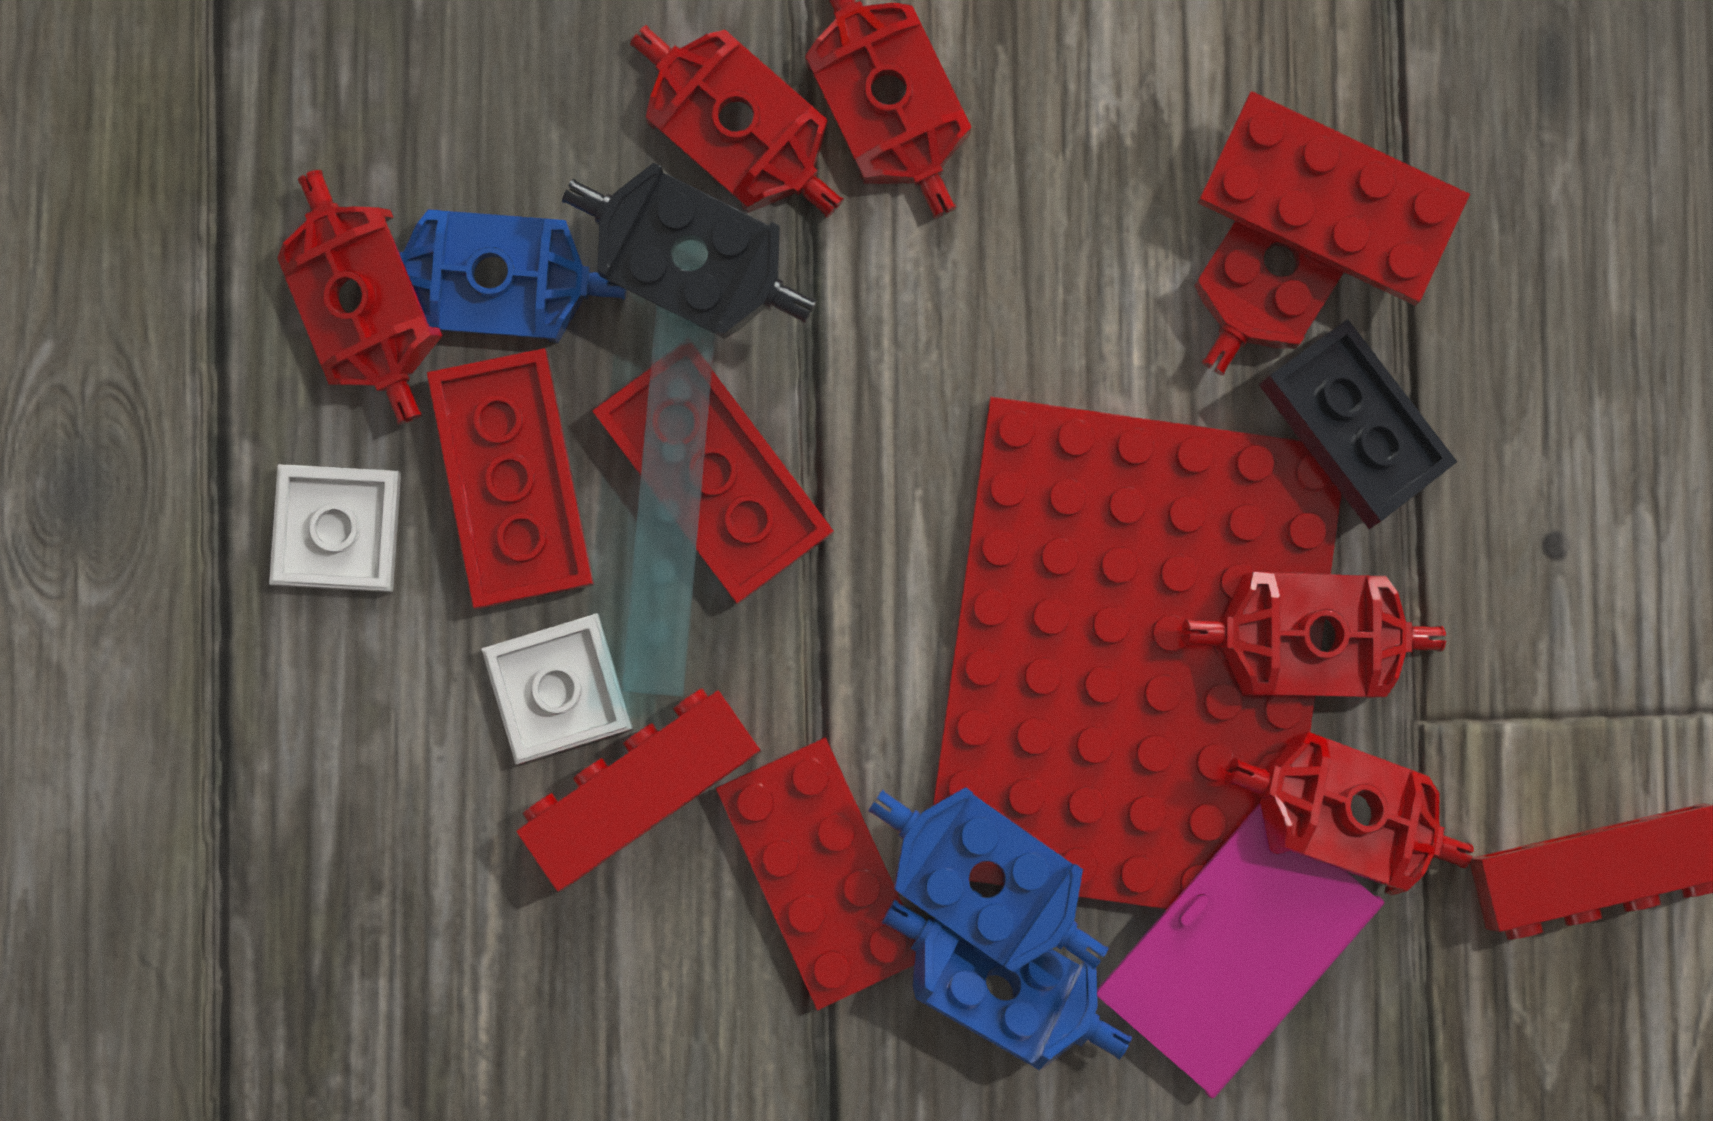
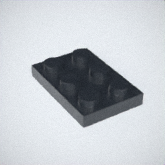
M1348 319L1258 384L1368 529L1383 521L1457 463L1454 456Z

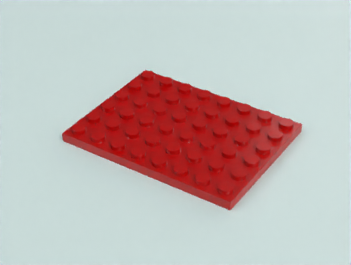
M991 396L989 399L932 806L966 787L973 792V795L1063 858L1082 868L1083 872L1078 897L1167 909L1260 803L1261 798L1257 793L1225 782V775L1228 773L1232 774L1226 771L1229 762L1233 758H1237L1242 762L1266 770L1273 765L1293 737L1305 732H1311L1315 696H1243L1224 650L1220 646H1185L1182 641V635L1200 634V632L1182 631L1185 619L1220 621L1224 618L1243 574L1252 572L1331 574L1341 492L1302 441ZM1322 617L1316 619L1310 628V639L1313 645L1320 651L1325 618ZM979 862L972 868L969 874V881L1003 886L1004 876L1002 871L992 862Z

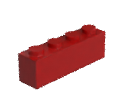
M703 688L694 692L673 708L678 716L676 720L660 731L657 730L653 723L647 725L623 743L628 751L623 757L610 766L606 764L603 758L597 760L572 778L578 788L558 801L553 793H551L522 813L528 823L516 832L557 892L563 891L762 752L719 690L709 697Z
M1701 803L1472 857L1470 867L1486 929L1497 932L1505 931L1507 940H1513L1542 933L1541 922L1564 917L1566 926L1599 920L1602 918L1600 908L1623 903L1625 912L1652 908L1661 905L1659 894L1681 889L1683 898L1713 893V804Z

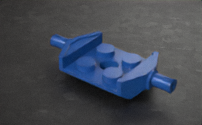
M428 209L416 224L404 251L399 252L429 327H437L441 331L545 338L551 343H559L581 305L583 298L588 299L589 295L626 299V289L600 277L598 272L590 273L589 266H583L566 220ZM489 257L503 260L508 267L506 279L495 288L481 287L476 283L474 277L477 265Z
M966 787L922 813L917 810L911 812L909 808L891 797L885 790L880 792L876 799L890 808L891 812L876 802H873L868 812L873 813L895 830L900 831L898 836L902 838V844L896 870L895 891L1011 972L1054 947L1058 949L1065 947L1066 950L1091 966L1093 970L1099 965L1101 960L1088 952L1086 948L1088 947L1100 957H1104L1109 948L1081 929H1078V923L1074 921L1083 872L1082 868L1063 858L973 795V792ZM982 861L996 864L1004 876L1001 890L989 898H983L975 894L969 884V874L972 868Z
M975 890L973 891V892H974L975 894H977L978 896H980V897L982 896L980 893L976 892ZM896 900L892 902L881 923L915 940L911 947L912 950L916 951L912 986L915 998L918 1001L1038 1070L1052 1063L1073 1045L1077 1044L1081 1047L1087 1040L1115 1056L1118 1060L1126 1052L1132 1036L1126 1035L1102 1020L1100 1021V1015L1095 1013L1098 1008L1096 968L1093 970L1085 962L1079 965L1051 949L1011 972L937 919L933 920L928 917L925 920L924 917L899 904ZM990 975H997L1007 980L1013 990V999L1000 1000L993 996L988 990L986 978Z

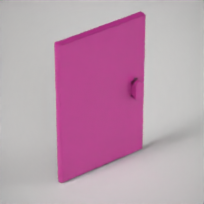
M1259 803L1098 987L1097 996L1205 1090L1208 1097L1214 1099L1384 905V901L1381 897L1374 896L1348 872L1291 851L1279 855L1271 853L1261 804Z

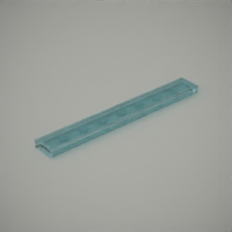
M687 240L678 244L673 252L674 263L685 271L699 269L704 265L708 257V251L705 246L694 240ZM658 305L656 306L622 692L684 697L716 335Z

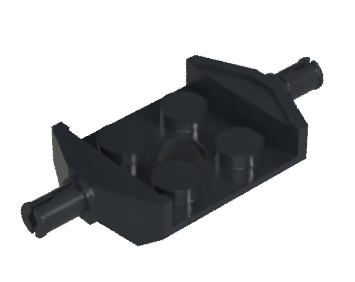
M652 163L613 193V195L607 194L604 196V194L578 182L574 178L570 181L568 185L570 191L565 190L562 202L593 217L595 216V222L599 225L597 271L600 277L723 339L739 331L764 308L770 311L772 306L802 321L804 324L808 321L810 312L813 311L817 300L784 286V281L778 279L779 225L773 222L768 225L664 173L662 166L656 163ZM687 240L700 242L708 251V257L704 265L694 271L682 270L673 261L674 249L678 244Z

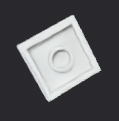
M278 464L269 584L287 587L393 592L401 473L391 470Z
M598 613L481 648L516 765L633 730Z

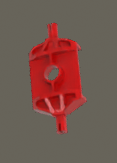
M829 0L835 12V20L815 40L806 53L805 64L809 71L812 70L857 163L863 184L914 183L916 187L920 186L934 219L942 217L944 210L946 214L952 212L957 206L954 204L940 177L943 173L942 167L967 139L972 127L913 6L895 2L863 6L861 1ZM885 75L897 77L903 82L906 89L904 97L892 105L882 104L877 101L871 91L872 84L878 78Z
M647 25L639 30L640 36L637 33L634 35L630 45L655 65L656 71L659 72L645 116L647 124L652 129L657 128L728 190L741 202L742 208L748 213L753 212L794 193L797 195L802 193L826 218H829L834 213V207L836 209L839 208L844 198L840 197L820 178L816 177L818 170L815 168L827 129V119L729 32L721 30L708 33L682 48L674 45L672 49L651 31ZM741 102L749 106L754 114L752 123L746 129L737 132L724 128L719 121V114L727 104Z
M322 170L307 172V177L302 175L297 180L302 187L311 212L305 214L306 221L283 242L277 260L328 384L375 386L377 391H386L396 416L397 424L409 423L413 419H418L422 416L407 383L410 381L409 375L413 374L443 335L440 328L429 327L387 225V221L394 218L391 210L379 207H339L337 203H333ZM353 279L361 287L362 299L358 308L348 313L340 304L339 293L343 284Z
M1235 221L1194 285L1203 304L1221 326L1218 331L1221 334L1205 359L1202 360V364L1210 369L1218 356L1222 355L1213 372L1224 376L1236 353L1246 343L1271 348L1296 349L1303 341L1304 335L1344 272ZM1273 246L1288 248L1296 260L1294 272L1282 277L1272 274L1264 263L1265 251Z
M1243 574L1224 618L1220 621L1185 619L1182 626V631L1200 632V634L1182 635V641L1185 646L1217 645L1224 650L1243 696L1290 695L1383 698L1388 696L1399 680L1406 653H1410L1412 650L1442 652L1446 646V640H1429L1428 638L1446 636L1443 626H1412V622H1406L1399 593L1386 576ZM1319 617L1328 620L1335 630L1334 644L1326 652L1317 649L1310 639L1311 625Z
M1305 732L1293 737L1273 765L1266 770L1242 762L1237 758H1233L1226 768L1227 772L1232 773L1225 775L1226 783L1253 791L1261 798L1260 804L1271 853L1279 855L1291 851L1386 885L1384 893L1389 895L1403 893L1412 888L1425 875L1432 858L1449 862L1462 869L1466 868L1472 860V855L1465 854L1466 852H1474L1472 844L1443 835L1445 827L1439 826V791L1431 778L1406 767L1314 733ZM1355 794L1363 797L1370 807L1371 819L1367 826L1359 823L1351 811V801Z

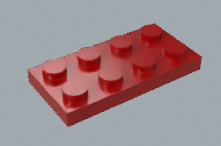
M1251 91L1197 203L1416 306L1424 295L1469 199L1470 193Z
M689 339L593 410L594 415L737 605L834 533V530Z
M542 348L427 372L473 608L477 610L593 586L594 580L547 350Z
M826 737L716 788L817 1010L915 965L916 951L911 949L915 940L881 923L894 900L901 905L903 903L898 892L894 890L892 879Z

